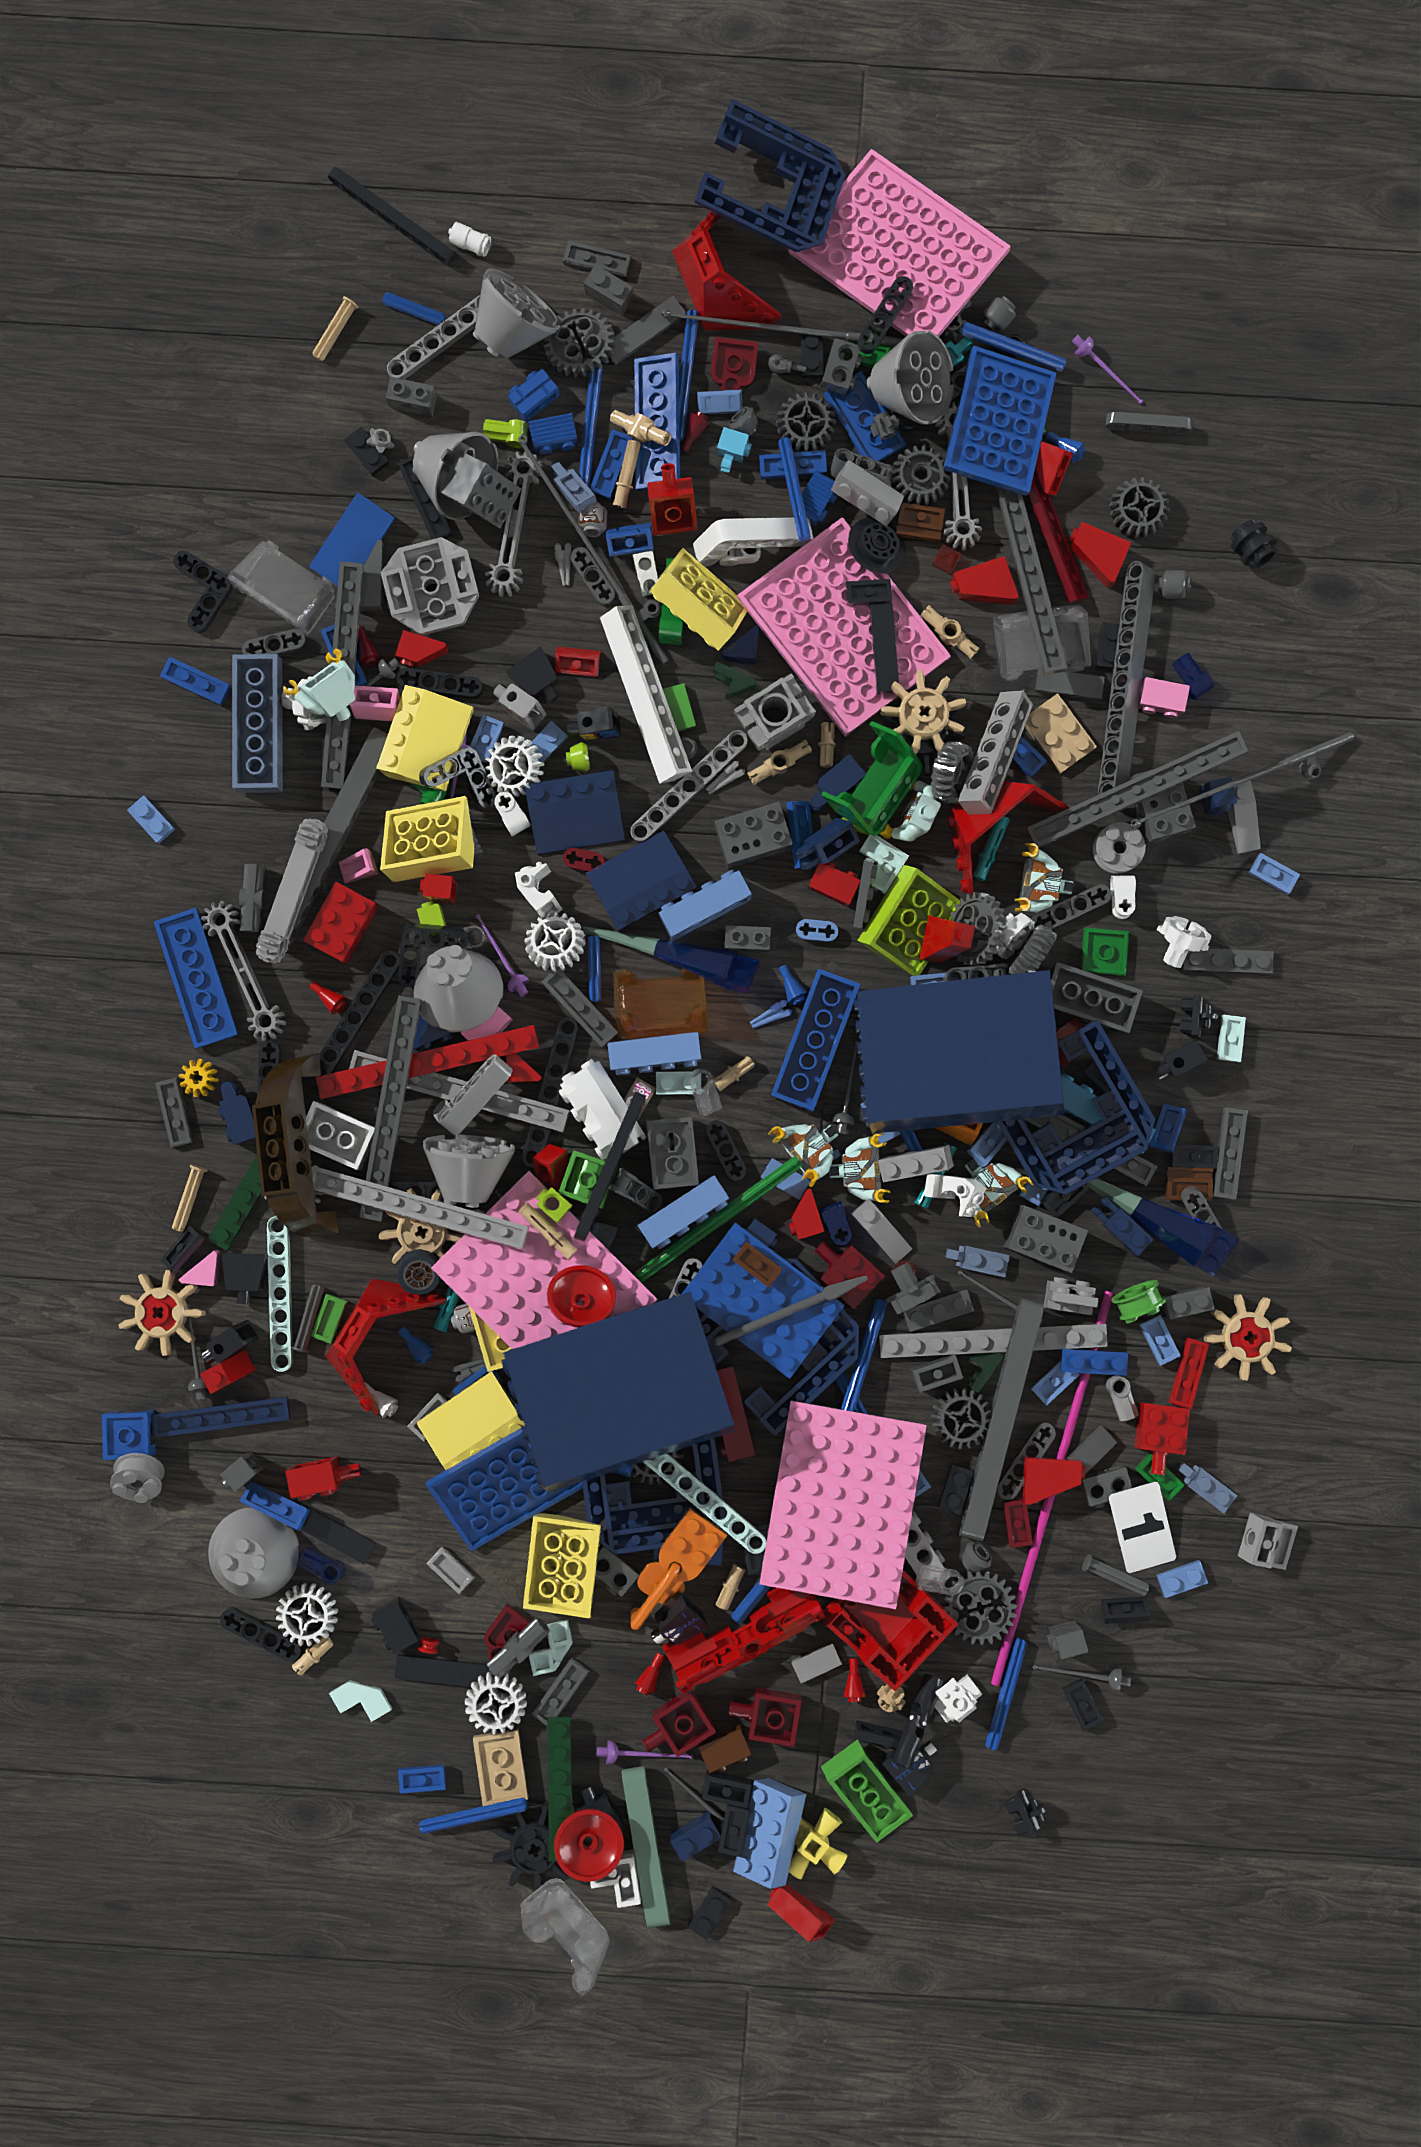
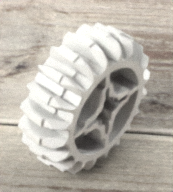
M510 736L509 739L501 738V744L499 742L494 743L496 750H488L492 757L485 759L487 762H490V766H486L484 769L491 772L487 777L494 779L491 785L492 787L498 786L497 791L499 793L505 791L511 795L513 794L514 797H519L520 793L526 795L525 786L530 789L529 784L541 782L537 776L543 775L544 772L539 771V766L542 767L545 764L544 762H539L538 759L543 755L536 753L538 747L535 745L531 746V740L524 741V737L518 736L517 739L515 736ZM513 748L519 749L512 757L505 756L509 750ZM526 759H528V768L525 765ZM501 764L504 769L503 774L501 772ZM518 775L525 777L518 784H510L512 779H515Z
M556 912L553 917H550L546 913V919L542 920V918L538 917V924L531 923L533 930H527L528 938H525V944L527 945L525 949L529 954L530 960L535 961L537 967L542 965L543 970L547 971L551 966L553 972L557 970V967H560L564 971V965L568 964L572 967V960L579 961L578 954H583L584 949L582 946L586 944L585 939H583L585 934L581 930V925L575 923L573 917L568 919L564 913L559 918ZM545 934V939L541 942V945L538 946L541 937ZM551 937L554 941H556L559 944L560 947H558V945L551 940ZM572 938V942L569 948L565 951V945L569 942V939Z
M303 1583L301 1589L295 1585L293 1592L288 1590L285 1593L287 1598L282 1597L279 1600L282 1605L276 1608V1611L282 1613L276 1616V1620L283 1621L278 1626V1629H286L283 1637L288 1636V1634L292 1635L290 1638L292 1643L298 1638L299 1646H302L305 1640L307 1645L311 1646L313 1639L317 1644L320 1643L321 1637L327 1639L329 1636L328 1631L332 1632L335 1629L331 1623L338 1621L337 1617L332 1616L338 1613V1609L331 1608L336 1603V1600H328L331 1592L326 1593V1595L322 1594L324 1591L323 1586L316 1591L315 1583H312L309 1589L307 1583ZM307 1597L303 1607H291L294 1600ZM315 1600L322 1606L323 1611L317 1610ZM307 1608H308V1615H311L308 1620H307V1618H306V1614H304V1612H305V1610H306ZM291 1617L298 1620L299 1628L294 1625ZM311 1622H323L322 1627L318 1630L307 1632Z
M488 1672L486 1680L479 1676V1684L472 1682V1689L467 1690L469 1698L465 1699V1705L468 1706L466 1714H471L469 1721H476V1729L483 1725L484 1733L490 1728L493 1735L496 1734L497 1729H500V1732L504 1734L506 1726L512 1730L514 1728L513 1722L516 1724L520 1723L521 1719L519 1716L525 1715L523 1708L527 1706V1701L523 1700L526 1698V1692L521 1691L523 1688L522 1684L515 1685L517 1681L515 1677L509 1681L508 1673L499 1678L498 1676L492 1677L491 1673ZM497 1688H502L508 1692L501 1693ZM489 1689V1696L483 1699L482 1702L477 1703L478 1697L485 1690ZM493 1695L495 1700H498V1702L500 1701L499 1710L497 1708V1705L495 1706L494 1703L492 1704ZM515 1703L513 1709L503 1716V1709L509 1707V1704ZM484 1713H491L495 1718L489 1717Z

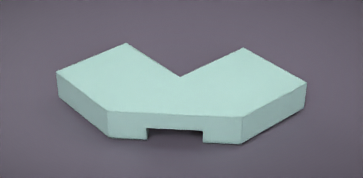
M568 1619L547 1624L550 1629V1633L547 1635L550 1647L535 1650L529 1654L533 1676L553 1672L558 1668L573 1643Z
M350 1680L329 1693L340 1713L361 1702L371 1722L392 1710L382 1689L378 1687H371Z

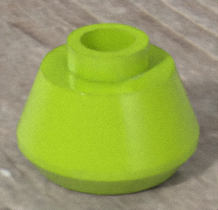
M580 742L570 747V752L566 753L567 766H572V770L586 773L590 769L587 744Z

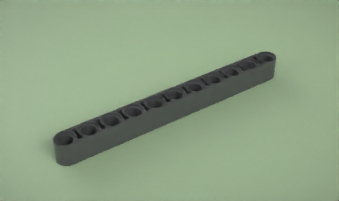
M1139 561L1132 562L1126 571L1098 795L1128 782L1130 777L1155 584V571Z
M376 727L371 730L324 822L328 828V838L326 839L323 851L319 854L289 938L288 950L292 946L380 773L377 765L388 733Z
M1021 1298L1019 1301L991 1407L992 1413L989 1415L991 1422L987 1423L989 1428L987 1431L985 1430L986 1439L982 1441L960 1526L959 1536L981 1542L984 1539L1039 1330L1044 1303Z

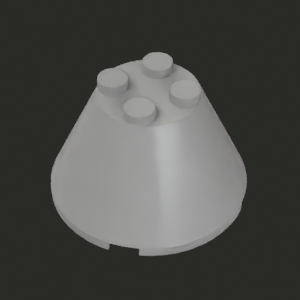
M487 269L483 276L473 336L479 341L484 342L488 346L487 350L492 355L498 357L501 354L509 359L558 331L560 325L558 324L557 326L556 324L558 322L557 316L539 296L525 285L523 288H520L512 282L514 278L496 269Z
M914 331L874 365L871 376L867 379V387L872 391L875 400L880 406H884L920 424L935 423L945 415L953 396L954 385H950V371H953L949 352L942 340L933 332Z
M466 432L431 435L423 441H418L414 446L413 473L417 475L437 511L448 519L460 520L473 514L439 492L460 451L487 464L498 472L497 448L488 436L483 433Z
M458 945L441 948L428 957L427 963L415 982L414 998L422 999L420 1015L428 1024L433 1027L446 1029L447 1032H464L484 1024L495 1014L496 1008L503 997V981L498 968L487 957L462 949Z
M445 1135L426 1138L423 1141L424 1151L444 1198V1203L453 1205L460 1202L465 1203L467 1207H479V1203L487 1202L515 1152L513 1144H510V1147H508L504 1140L485 1136L456 1135V1139H445Z
M252 1507L239 1509L225 1517L212 1534L208 1550L212 1573L220 1585L234 1595L250 1599L272 1595L283 1588L296 1571L299 1561L298 1538L292 1527Z

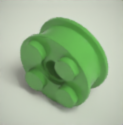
M1157 1280L1142 1282L1116 1294L1111 1301L1112 1303H1117L1120 1310L1119 1319L1125 1320L1126 1323L1136 1321L1141 1315L1147 1314V1316L1158 1313L1160 1311L1159 1307L1166 1302V1298L1161 1296L1157 1289L1159 1282Z

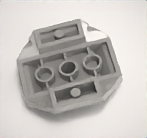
M442 537L398 548L387 566L381 571L391 616L421 636L464 625L479 597L468 551ZM430 584L437 585V589L435 591H426L427 587Z

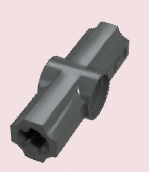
M245 864L243 888L240 889L239 893L241 932L260 933L262 909H264L266 902L264 865Z
M536 1617L520 1633H515L504 1644V1648L488 1661L487 1666L494 1676L501 1678L517 1662L521 1663L533 1651L534 1647L550 1633L547 1624L542 1619Z

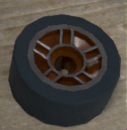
M422 1249L412 1250L405 1254L399 1262L397 1271L401 1287L408 1293L416 1295L428 1294L434 1290L440 1280V1276L431 1268L438 1261L436 1256ZM417 1269L423 1270L422 1273L416 1275Z

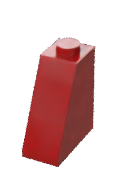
M1082 522L1079 528L1074 527L1069 539L1073 541L1070 549L1105 587L1111 589L1131 542Z
M1005 556L954 572L952 581H950L953 594L957 593L959 600L1013 605L1019 599Z
M929 915L919 959L942 963L970 949L975 926Z
M1024 1457L1023 1503L1031 1505L1081 1485V1479H1085V1465H1082V1461L1079 1459Z
M787 1884L774 1888L769 1895L771 1900L767 1905L808 1942L823 1939L835 1922L832 1916Z

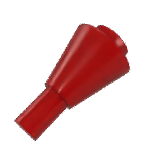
M315 980L310 983L309 988L319 995L332 1015L339 1014L346 1008L347 998L322 987Z
M656 1653L651 1665L647 1667L634 1683L638 1685L636 1690L649 1696L650 1692L655 1693L659 1668L665 1657L664 1655Z
M850 1658V1674H848L843 1697H848V1702H862V1697H866L859 1674V1659Z

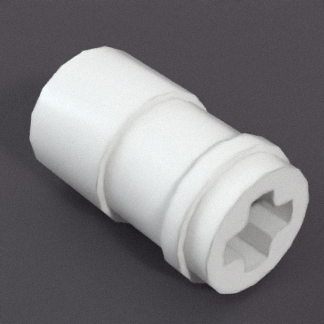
M455 222L452 229L450 228L448 234H450V244L472 251L478 256L485 257L487 255L492 240L487 234L479 233L458 222Z

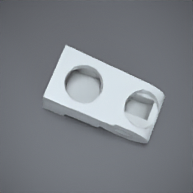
M653 550L633 555L643 596L652 595L650 590L658 580Z

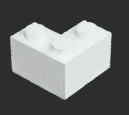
M634 1849L623 1851L620 1862L609 1875L596 1881H590L591 1888L614 1885L618 1908L641 1904V1889Z

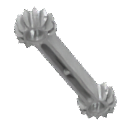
M955 402L951 404V408H948L945 415L935 423V426L940 428L938 434L947 435L948 446L953 425L950 424L949 420L955 419L957 412ZM950 472L954 521H946L945 526L947 529H944L943 534L949 536L946 540L947 543L954 542V549L961 545V549L964 551L966 545L972 548L975 545L974 541H979L980 536L978 533L982 531V527L976 526L979 523L978 518L970 519L967 477ZM958 490H961L963 517L959 513ZM959 527H964V528H966L967 531H968V534H966V535L960 534V533L957 531V528H959Z
M517 451L516 458L509 456L510 464H505V470L508 471L505 474L506 478L513 479V483L518 487L523 485L520 503L516 511L515 500L507 515L498 565L490 564L489 569L491 571L485 572V576L488 578L486 581L487 586L491 587L493 594L499 591L500 597H503L505 592L512 596L511 590L519 591L520 589L517 584L523 583V579L519 577L522 575V570L514 569L529 485L531 482L538 484L539 480L537 477H541L526 452L521 456ZM521 467L529 468V471L525 474L518 472ZM512 537L509 562L505 564L509 539ZM502 574L510 575V578L505 582L498 580Z
M304 819L299 825L298 831H296L294 848L264 930L261 931L258 943L256 944V955L265 962L279 963L285 957V953L288 950L292 929L319 854L323 851L326 839L328 838V828L320 820Z
M220 901L218 906L213 902L211 903L212 910L204 909L208 916L201 917V920L207 922L202 927L205 930H209L208 935L211 937L217 933L254 1014L253 1018H247L248 1022L253 1023L248 1029L249 1031L256 1030L254 1037L258 1038L262 1035V1040L264 1041L269 1036L271 1039H276L275 1031L282 1034L283 1030L279 1026L286 1025L285 1021L280 1020L285 1014L283 1012L278 1013L279 1006L277 1005L270 1009L233 927L234 924H240V920L234 919L239 915V912L233 911L234 906L232 904L226 906L224 901ZM220 915H225V923L218 926L216 923L217 918ZM227 932L229 933L231 940L235 946V949L239 955L238 959H236V956L227 939ZM249 983L252 984L253 989L258 997V1000L262 1006L261 1010H259L258 1005L254 999V996L249 988ZM265 1016H270L271 1024L264 1028L262 1019Z

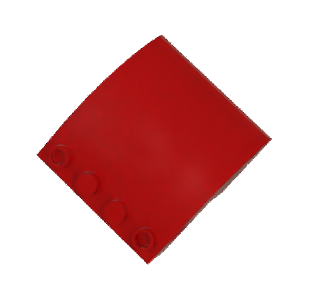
M904 1568L902 1570L896 1609L834 1598L823 1610L826 1617L823 1621L827 1627L858 1654L862 1662L894 1691L909 1678L958 1625L952 1616Z

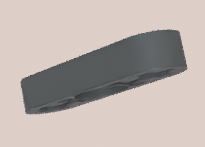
M578 547L574 549L571 553L572 565L597 603L605 607L610 606L615 600L613 587L586 548ZM579 554L581 556L586 555L585 562L588 567L585 570L581 561L576 562L578 560L577 555ZM595 571L599 574L598 581L589 582L587 580L588 573ZM601 584L604 592H610L608 600L605 598L600 599L601 591L598 587Z
M291 629L248 640L242 646L243 655L251 654L248 651L251 650V646H254L256 649H260L255 651V654H277L282 656L303 650L307 645V638L301 630ZM295 635H297L299 638H302L298 641V645H295L293 642L287 643L288 648H286L285 642L283 641V638H285L287 642L294 640ZM272 640H279L281 643L277 651L269 649V643ZM261 643H264V648L267 651V653H264V651L260 649L263 648Z
M1189 1186L1185 1188L1181 1193V1200L1201 1235L1209 1245H1219L1223 1242L1225 1234L1206 1199L1197 1187ZM1192 1193L1193 1195H1195V1199L1199 1204L1196 1207L1194 1206L1192 1201L1189 1200V1195ZM1207 1211L1209 1213L1208 1218L1205 1221H1198L1197 1215L1199 1212ZM1210 1225L1216 1232L1217 1237L1215 1238L1210 1236L1211 1234L1207 1229Z

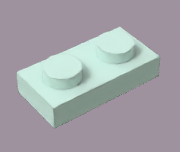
M1221 1015L1216 1060L1241 1062L1246 1017Z
M656 1072V1095L701 1094V1072Z

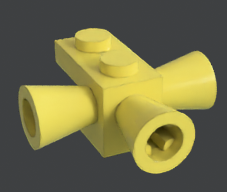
M823 1809L815 1827L803 1818L800 1820L795 1842L797 1852L792 1856L789 1873L798 1879H802L810 1861L817 1864L821 1859L833 1874H836L846 1861L847 1854L829 1845L827 1836L842 1824L841 1819L829 1809Z

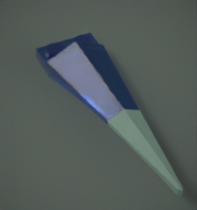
M582 926L584 933L599 936L654 955L729 990L748 993L759 969L760 960L738 956V952Z
M1098 1178L1086 1183L1088 1187L1100 1196L1109 1199L1117 1208H1121L1137 1224L1191 1265H1196L1214 1277L1239 1240L1219 1226L1169 1209Z

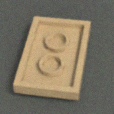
M1058 693L1032 711L1028 716L1025 728L1059 774L1097 748Z
M519 1729L506 1730L504 1734L496 1732L495 1735L487 1733L473 1736L483 1806L522 1797L528 1800L529 1795Z

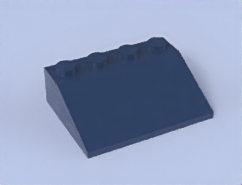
M613 770L529 784L530 789L525 786L537 855L564 851L569 848H582L625 841Z
M665 831L608 860L605 864L586 872L617 932L697 888Z

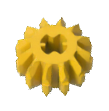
M198 1059L196 1064L194 1060H190V1068L187 1066L182 1067L186 1073L179 1074V1078L185 1079V1081L180 1083L181 1087L187 1086L185 1093L190 1094L193 1092L194 1097H199L200 1093L203 1096L208 1095L207 1088L212 1091L215 1090L211 1083L218 1082V1078L212 1077V1075L217 1073L216 1069L210 1070L212 1063L207 1062L204 1064L203 1059ZM195 1075L202 1076V1081L195 1080Z

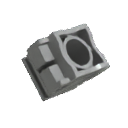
M792 674L784 679L783 677L734 709L735 715L744 729L748 730L747 734L758 751L764 748L768 750L804 728L805 723L815 716L816 711L804 695L798 699L802 695V690ZM770 707H777L783 710L786 718L781 722L772 723L767 721L762 713Z

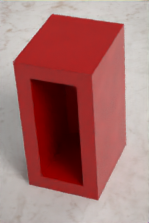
M832 862L819 863L808 889L849 907L861 881L857 879L858 875L848 870L844 873L838 870V866Z
M425 873V879H421L420 892L423 893V897L428 902L434 901V903L455 905L458 883L452 876Z

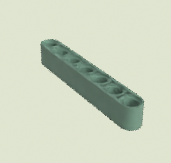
M645 1766L623 1769L622 1780L646 1925L648 1929L670 1925V1914Z

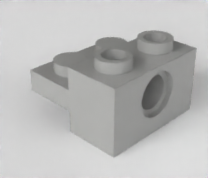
M1054 1277V1281L1047 1280L1044 1300L1045 1308L1092 1315L1093 1307L1098 1306L1099 1298L1095 1297L1096 1288L1089 1287L1090 1282L1076 1280V1285L1068 1284V1279ZM1070 1289H1072L1075 1294H1070Z
M1250 1512L1238 1556L1252 1565L1286 1570L1298 1526Z

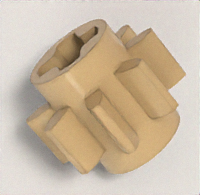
M886 1684L885 1686L882 1685L877 1692V1695L880 1696L878 1704L886 1712L893 1711L895 1713L898 1709L901 1710L906 1703L903 1699L905 1693L901 1687L894 1691Z

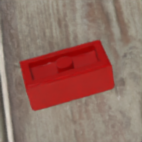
M557 647L555 651L554 672L598 677L601 651Z

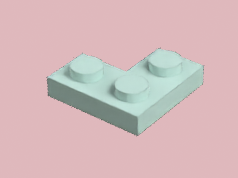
M869 835L859 851L866 857L875 859L878 870L876 879L871 880V886L883 894L886 893L909 855L879 836Z

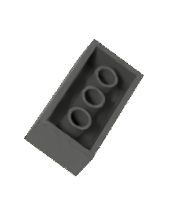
M1059 962L1053 964L1050 976L1054 1012L1086 1023L1098 1020L1102 1028L1122 1035L1130 1033L1143 990Z

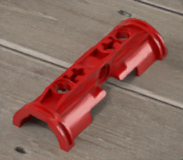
M775 1588L767 1593L771 1603L750 1613L749 1617L752 1622L732 1632L728 1625L706 1638L703 1632L680 1645H676L672 1641L662 1645L679 1679L676 1682L679 1691L685 1694L698 1684L707 1683L767 1652L770 1648L806 1630L811 1623L826 1618L816 1595Z

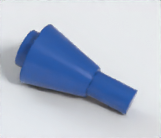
M1051 431L1046 437V440L1057 445V447L1072 452L1073 455L1070 460L1072 463L1076 460L1080 461L1086 452V449H1084L1085 443L1064 437L1061 438Z
M787 965L779 967L778 969L784 979L788 1004L793 1003L796 1006L806 1001L805 997L808 995V992L792 977Z
M405 1327L398 1331L399 1335L407 1342V1346L417 1364L421 1362L426 1364L434 1356L432 1354L434 1348L413 1336Z

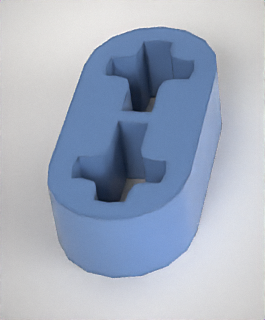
M803 919L797 924L796 934L800 939L806 941L832 942L838 935V928L836 924L830 921ZM804 924H808V927L816 929V932H808V935L805 936L799 928H803ZM827 926H830L834 934H831L830 938H826L825 933H818V929L825 930Z

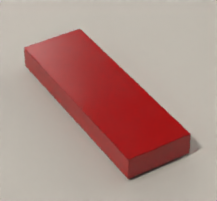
M1186 1337L1169 1403L1192 1409L1210 1344Z

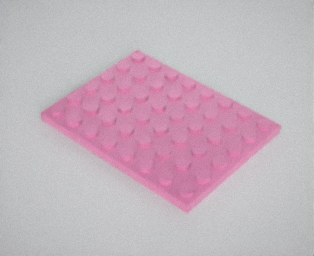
M871 149L843 182L823 244L800 252H794L789 249V254L873 314L893 282L900 276L908 277L913 283L912 293L893 322L892 327L904 336L921 330L931 331L939 337L1008 254L1010 245ZM902 285V287H899V290H898V293H897V296H898V297H900V294L902 293V291H903L904 289L906 290V286H905V285ZM892 301L885 304L886 309L889 311L897 309V305Z
M842 517L739 593L737 599L846 737L881 711L882 707L889 705L899 696L895 693L876 694L870 605L847 606L845 588L846 581L890 579L887 573H874L863 568L853 558L848 545L851 527ZM891 580V603H893L899 684L907 691L916 684L917 671L922 670L924 677H926L950 659L951 655Z
M530 1171L485 1214L528 1226L530 1229L523 1250L465 1234L431 1268L511 1349L576 1329V1327L559 1321L552 1314L547 1303V1289L550 1281L558 1272L570 1266L585 1265L594 1267L610 1278L616 1291V1303L613 1312L608 1318L653 1304L657 1298L590 1231L585 1242L574 1238L580 1221L570 1211L556 1223L536 1206L539 1202L536 1199L537 1196L544 1189H548ZM549 1198L546 1201V1207L549 1210H556L559 1207V1201L556 1198ZM527 1202L558 1232L562 1231L564 1233L563 1237L578 1249L568 1260L554 1246L551 1247L548 1244L549 1241L518 1213ZM577 1303L579 1306L584 1305L583 1303Z
M791 1401L759 1584L896 1609L927 1425Z

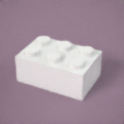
M313 1101L306 1116L309 1149L356 1170H362L372 1147L375 1127Z

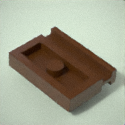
M902 502L897 524V536L939 543L945 509Z
M1166 1167V1200H1181L1182 1191L1189 1186H1194L1201 1191L1206 1201H1212L1213 1168ZM1193 1193L1190 1194V1195H1189V1197H1190L1189 1200H1195V1201H1196L1195 1195H1193Z

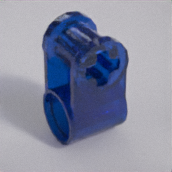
M839 1201L821 1207L822 1217L833 1242L840 1246L847 1244L851 1240V1231L842 1202ZM838 1229H841L842 1232L846 1231L848 1234L845 1236L844 1242L835 1238V1235L838 1234Z

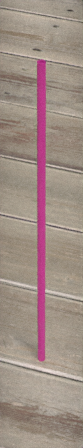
M1105 1291L1096 1324L1106 1323L1114 1293ZM1098 1347L1088 1348V1350H1098ZM1081 1373L1057 1458L1066 1459L1089 1381V1373ZM1055 1495L1044 1499L1032 1540L1033 1545L1030 1547L1014 1602L1017 1604V1608L1012 1609L1017 1617H1010L1014 1625L1007 1626L1008 1634L1005 1633L991 1684L995 1686H1000Z

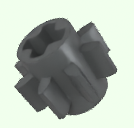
M958 313L943 331L944 339L952 338L955 341L958 334L963 336L961 335V330L966 320L961 319V313Z
M883 412L873 418L874 423L871 424L870 428L874 437L879 435L881 440H886L896 435L895 429L898 428L899 424L895 415L890 417L889 412Z

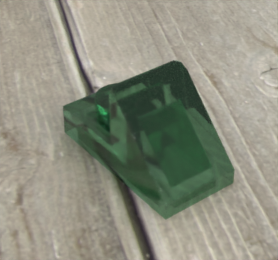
M716 662L713 668V675L716 676V680L724 684L731 683L725 694V700L755 690L757 686V680L719 662Z
M1000 1352L967 1356V1358L981 1367L979 1371L976 1369L969 1378L971 1383L968 1386L979 1393L1004 1355Z

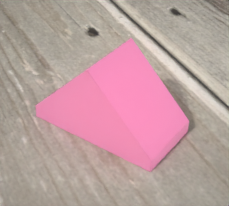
M368 848L362 849L339 862L345 884L378 875L373 854Z
M220 1250L210 1253L183 1275L179 1281L186 1284L217 1286L219 1284L222 1257Z

